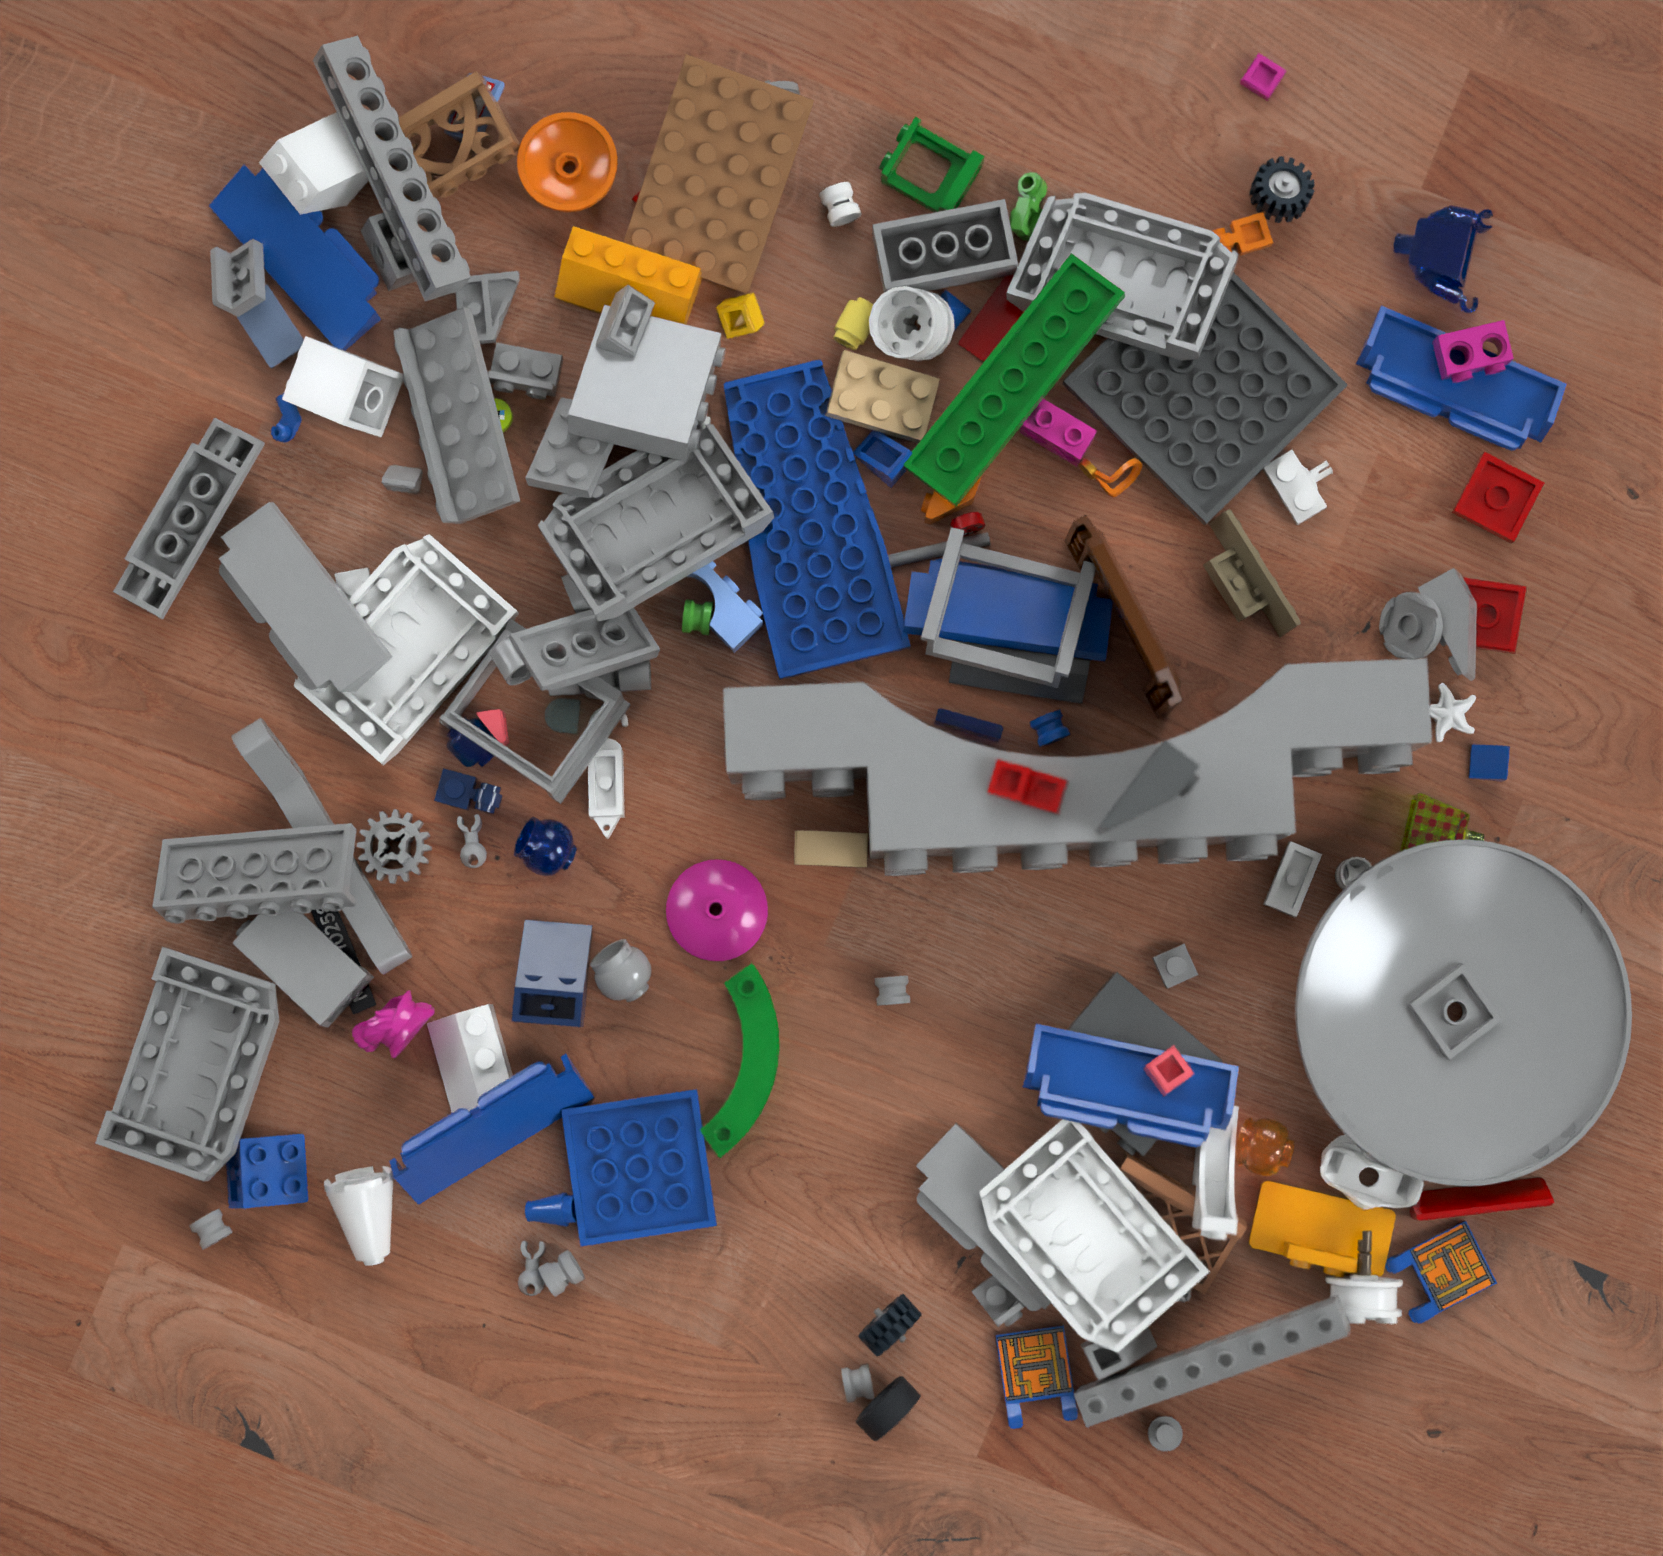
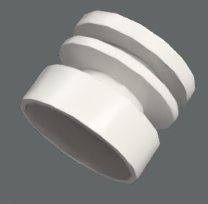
M907 286L895 287L881 294L872 306L869 317L870 334L875 345L887 355L915 361L931 360L941 354L951 342L954 332V316L948 303L938 294ZM916 319L918 320V324L921 325L919 331L917 330L918 327L914 325Z

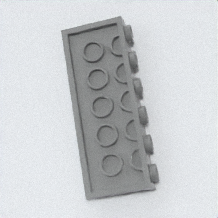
M460 308L412 329L398 328L394 330L395 350L402 364L404 372L403 381L408 388L412 404L411 413L417 423L420 435L419 444L425 455L428 467L427 475L433 486L436 510L443 523L462 524L521 502L471 308Z
M351 823L163 839L152 908L167 922L179 924L190 919L213 921L216 917L228 916L242 919L254 914L277 916L279 912L292 911L306 914L311 912V910L317 909L340 911L343 907H354L356 898L349 892L357 829Z

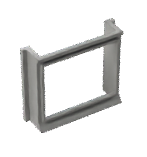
M951 527L921 640L927 641L925 654L1058 688L1061 676H1069L1096 570L1093 563L1084 561L1081 573L964 544L962 543L964 530ZM960 558L1075 587L1055 667L939 637Z
M510 618L503 633L446 712L440 716L439 723L449 730L455 729L546 790L549 797L561 804L626 713L630 703L624 700L621 691L598 676L575 683L604 702V704L552 777L461 717L496 668V664L490 656L492 649L501 641L508 639L510 634L526 629ZM557 651L547 652V654L551 658H563V656Z

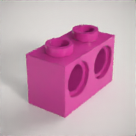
M1504 320L1438 335L1432 341L1441 379L1452 378L1453 383L1473 378L1472 373L1485 370L1486 375L1505 371V365H1508L1514 359ZM1484 342H1491L1497 347V357H1489L1483 352L1482 346ZM1451 350H1459L1463 353L1465 357L1463 365H1456L1450 360L1449 354Z
M1043 399L1023 423L1019 433L1077 467L1094 440L1097 430Z

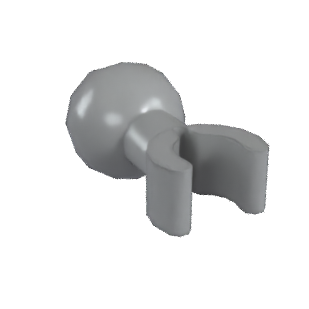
M479 814L474 815L475 824L471 827V832L464 826L463 818L461 816L457 818L458 827L465 837V845L461 849L460 859L469 868L482 866L487 858L486 849L478 840V832L482 827V820ZM473 860H478L476 865H471Z
M522 1241L521 1252L526 1257L525 1271L518 1278V1287L525 1295L535 1296L543 1290L545 1285L538 1267L539 1258L545 1253L546 1247L545 1243L540 1241L539 1250L532 1259L531 1254L527 1251L528 1243ZM530 1285L535 1287L533 1294L527 1292V1288Z

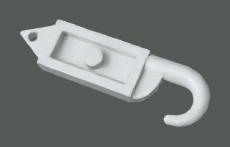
M597 709V710L592 714V716L590 717L589 723L592 721V719H593L594 716L597 714V712L599 711V709ZM624 714L621 718V723L623 727L628 726V718L626 714ZM610 738L606 739L588 765L589 817L596 821L607 839L610 838L620 818H625L623 750L616 740ZM606 826L610 827L608 831L604 830Z

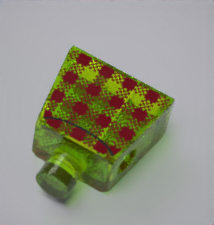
M1418 793L1412 796L1400 851L1422 844L1445 840L1484 841L1485 834L1467 829L1470 814L1425 794Z

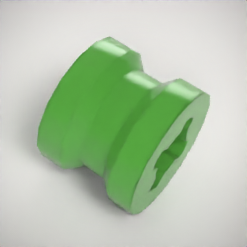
M686 599L682 633L700 631L702 635L709 636L713 602L706 601L703 604H696L693 600Z

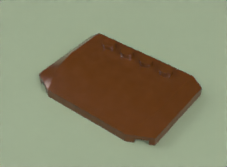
M1084 515L1073 521L1064 541L1079 570L1082 569L1084 561L1093 563L1097 576L1108 597L1112 599L1113 606L1152 679L1142 690L1157 719L1170 713L1183 700L1180 693L1181 681L1103 532L1098 530L1089 518Z

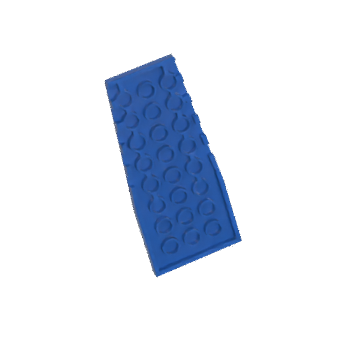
M815 360L725 382L724 391L735 457L774 514V519L760 534L748 541L757 592L779 680L910 648L908 634L903 633L904 618L887 550L860 476L852 448L850 447L843 422L825 416L832 390L822 361Z

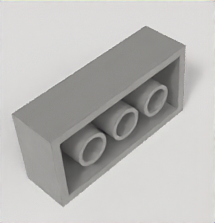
M1005 199L873 224L872 237L884 293L895 287L907 286L931 291L1014 275L1018 267Z

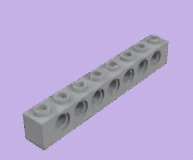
M358 36L323 44L314 57L313 62L424 300L428 301L460 291L471 278L468 263L461 257L456 247L454 233L447 227L441 215L440 203L433 197L427 185L425 171L419 167L413 155L411 141L405 137L399 125L398 114L391 107L385 95V87L382 80L376 76L371 65V57L368 50L362 46ZM348 74H349V75H352L353 77H355L356 80H353L352 78H350V77L348 76ZM362 104L368 106L370 110L365 109ZM376 134L382 136L385 141L379 139ZM390 164L396 166L399 171L394 170ZM404 194L410 196L413 201L408 200ZM418 224L424 226L427 232L420 229ZM432 254L438 256L441 262L435 260Z
M1336 1295L1082 1385L1074 1393V1397L1085 1425L1089 1427L1349 1336L1351 1326L1340 1298Z

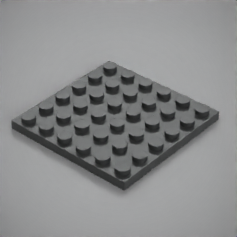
M1234 272L1198 359L1181 361L1107 338L1062 383L1204 526L1348 386Z

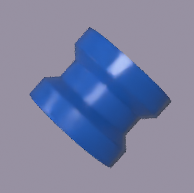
M1060 709L1029 722L1031 728L1037 731L1039 747L1052 744L1071 735L1069 729L1063 726L1061 721L1063 715Z

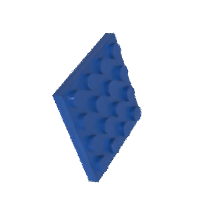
M697 1089L561 1110L580 1247L717 1226L705 1138L700 1132L703 1124Z

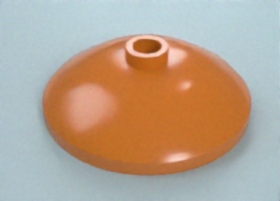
M561 112L539 120L527 131L519 146L517 168L525 190L536 202L554 211L576 212L593 206L608 193L616 178L618 156L610 134L599 122L580 113ZM572 164L576 168L574 172L566 173L564 172V167Z

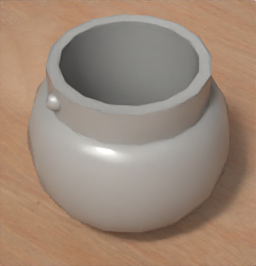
M620 939L602 949L590 963L591 968L595 972L594 979L597 987L610 1000L621 1001L625 999L627 1002H631L642 996L649 988L647 982L652 973L651 964L646 955L639 948L630 946L626 939Z

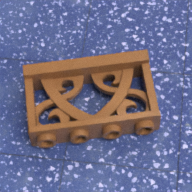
M477 71L399 117V125L405 137L410 140V138L419 134L422 138L420 146L413 155L419 167L425 171L427 185L436 199L440 196L445 198L454 194L459 189L458 185L467 180L474 181L481 178L487 173L486 169L492 165L510 161L515 157V152L519 150V141H517L494 98L486 79ZM482 97L492 117L478 118L476 98ZM457 111L458 118L456 121L464 120V123L449 124L448 116ZM435 123L449 132L464 131L459 151L452 163H439L421 158L430 144L431 132L429 127ZM492 125L496 127L499 131L498 142L488 149L483 148V140L491 136L486 132H477L479 126ZM376 134L379 139L385 141L382 136ZM474 151L477 155L471 158L472 153ZM433 174L441 177L434 180ZM404 194L408 200L413 201L410 196Z

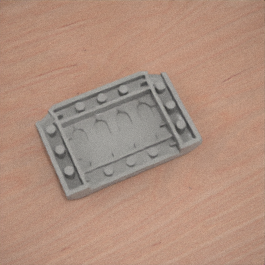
M1088 193L1074 194V198L1056 200V196H1050L1046 200L1006 294L1007 300L1024 312L1072 253L1125 292L1124 299L1096 332L1097 335L1181 361L1198 359L1237 265L1238 253L1234 250L1232 252L1220 243V237L1208 229Z
M713 424L705 425V429H697L700 431L696 450L690 449L686 462L637 450L602 471L591 499L563 493L552 504L553 510L544 522L541 520L538 524L541 534L598 621L620 616L760 534L774 519L772 509Z
M162 947L152 976V980H155L156 983L113 1109L112 1111H106L95 1144L201 1181H209L235 1154L280 1022L275 983Z

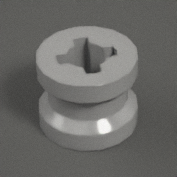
M908 976L874 978L875 986L879 988V996L876 999L877 1006L910 1003V996L906 993V985L909 983Z
M220 1208L189 1226L192 1232L198 1234L200 1238L199 1245L202 1250L233 1233L230 1226H226L223 1223V1214Z
M863 1364L859 1369L851 1370L848 1367L841 1368L847 1403L854 1402L856 1398L863 1396L867 1399L874 1398L868 1364Z

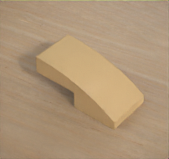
M795 831L794 865L867 867L868 833Z

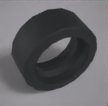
M899 1376L868 1404L856 1419V1423L873 1441H878L909 1413L919 1401L921 1395L903 1376Z

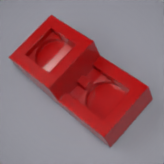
M997 759L987 793L1059 815L1069 781L1061 777L1032 770L1030 767Z

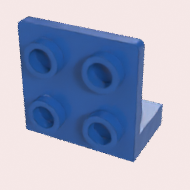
M303 1134L240 1138L235 1154L226 1162L229 1208L245 1209L306 1203L308 1201L305 1136Z

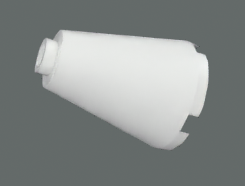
M382 1166L383 1173H374L373 1167H364L335 1175L336 1182L332 1184L329 1179L324 1182L325 1192L356 1260L363 1261L366 1266L384 1262V1257L390 1253L393 1173L391 1168L387 1166Z

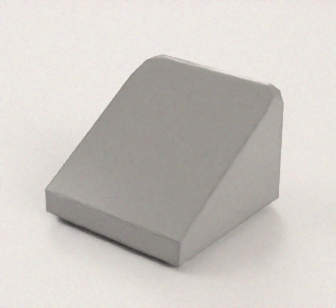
M390 465L383 475L381 483L390 491L418 494L420 493L423 472L420 468Z

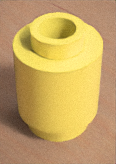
M858 297L857 301L849 300L834 327L836 333L833 338L841 345L857 350L859 345L864 344L870 333L869 317L874 304Z

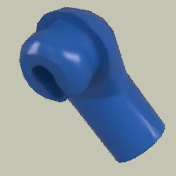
M281 394L275 400L282 413V417L276 426H272L271 435L274 440L286 443L295 437L302 418L297 406L282 400L284 394Z

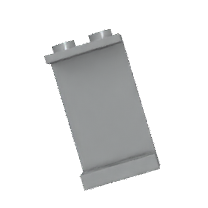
M293 911L279 912L277 916L258 914L253 921L248 920L241 925L236 932L238 937L232 942L312 1019L323 1027L328 1028L374 978L365 968L358 966L304 914Z

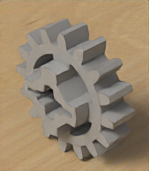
M393 809L390 818L385 812L381 811L379 812V822L369 818L367 821L371 829L369 831L361 829L359 832L366 838L365 842H358L356 845L365 850V853L360 855L358 859L359 861H369L365 871L371 873L377 870V880L382 881L388 875L391 884H396L398 876H401L403 881L408 882L410 881L409 872L412 871L417 875L421 874L418 867L420 862L423 864L429 863V860L423 854L432 850V846L424 844V840L428 839L431 835L429 832L419 831L424 824L421 820L413 824L411 823L413 814L409 812L402 819L397 809ZM392 824L406 826L399 832H390L386 828V826ZM376 836L379 840L378 851L373 854V841ZM416 839L417 847L413 857L410 854L411 842ZM390 840L397 842L401 840L398 845L401 851L398 854L394 852L388 853L391 848L389 845ZM391 861H398L404 867L387 869L383 866Z

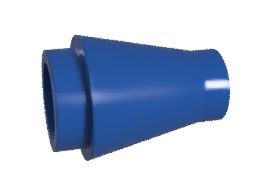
M564 1192L535 1201H527L525 1204L526 1220L528 1222L535 1221L565 1227L569 1223H576L573 1195H568Z

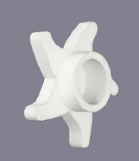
M1444 683L1439 684L1440 698L1438 704L1430 705V717L1436 722L1435 740L1437 742L1443 741L1444 734L1451 728L1467 734L1474 733L1475 729L1468 725L1464 714L1473 705L1476 696L1470 695L1465 700H1455L1448 687Z

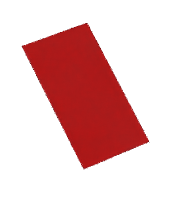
M1014 275L1003 278L957 343L983 362L1024 313L1007 300L1006 293Z

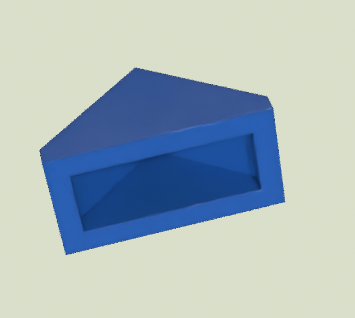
M873 430L853 451V454L891 488L907 471L903 464L912 455V452L883 433Z

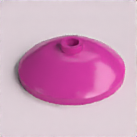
M707 860L685 870L672 885L666 903L667 923L677 943L691 955L708 961L731 960L750 950L761 937L768 917L766 895L757 878L743 866L727 860ZM713 903L722 905V913L718 916H713L710 913L709 909Z

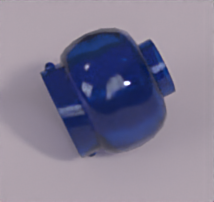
M532 817L526 822L517 838L514 856L523 860L524 866L530 871L541 876H552L561 869L565 871L570 867L576 855L577 847L573 845L572 832L566 825L553 819H543L541 821Z

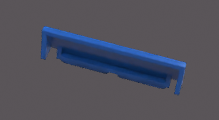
M244 164L210 203L209 207L243 245L251 239L263 244L264 269L334 347L346 351L381 320L378 313L368 303L377 294L375 288L379 284L378 275L336 229L330 228L323 232L319 228V225L323 222V215L320 211L300 215L264 168L254 176Z
M1384 306L1380 307L1356 362V365L1371 370L1365 384L1369 385L1373 393L1427 416L1436 417L1440 415L1445 417L1453 427L1510 451H1514L1517 448L1520 449L1527 437L1542 442L1554 424L1567 385L1566 383L1514 361L1505 365V371L1496 374L1486 375L1485 370L1472 373L1473 378L1458 383H1453L1452 378L1442 380L1432 341L1438 335L1447 333ZM1483 349L1487 356L1497 357V354ZM1459 350L1450 351V360L1456 365H1463L1465 362L1463 353Z
M942 559L930 560L928 573L912 571L903 633L922 636ZM959 561L939 637L1058 655L1075 587L989 565ZM1092 583L1074 657L1105 662L1113 601L1112 599L1096 597L1098 584Z
M1036 1024L1023 1088L1039 1091L1037 1106L1040 1107L1041 1112L1046 1116L1106 1129L1114 1128L1117 1123L1127 1125L1128 1131L1134 1135L1199 1147L1203 1144V1141L1206 1142L1210 1134V1127L1226 1130L1232 1118L1239 1066L1181 1054L1195 1074L1163 1097L1143 1068L1164 1053V1050Z
M567 1054L561 1056L566 1070L558 1075L550 1063L545 1065L543 1062H535L482 1094L478 1098L477 1107L470 1111L466 1108H460L405 1141L401 1146L402 1152L400 1155L407 1167L403 1169L396 1158L389 1161L394 1179L419 1205L562 1118V1109L580 1107L595 1097Z

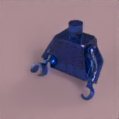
M1449 205L1429 214L1427 218H1420L1417 221L1414 235L1397 233L1394 240V253L1410 255L1408 265L1414 272L1415 279L1432 294L1453 304L1459 302L1462 311L1472 313L1478 307V298L1473 297V305L1468 309L1466 306L1467 296L1463 295V290L1460 288L1465 287L1476 234L1485 233L1492 228L1491 225L1483 224L1481 218L1489 219L1493 216V212L1489 209H1484L1476 214L1475 210Z

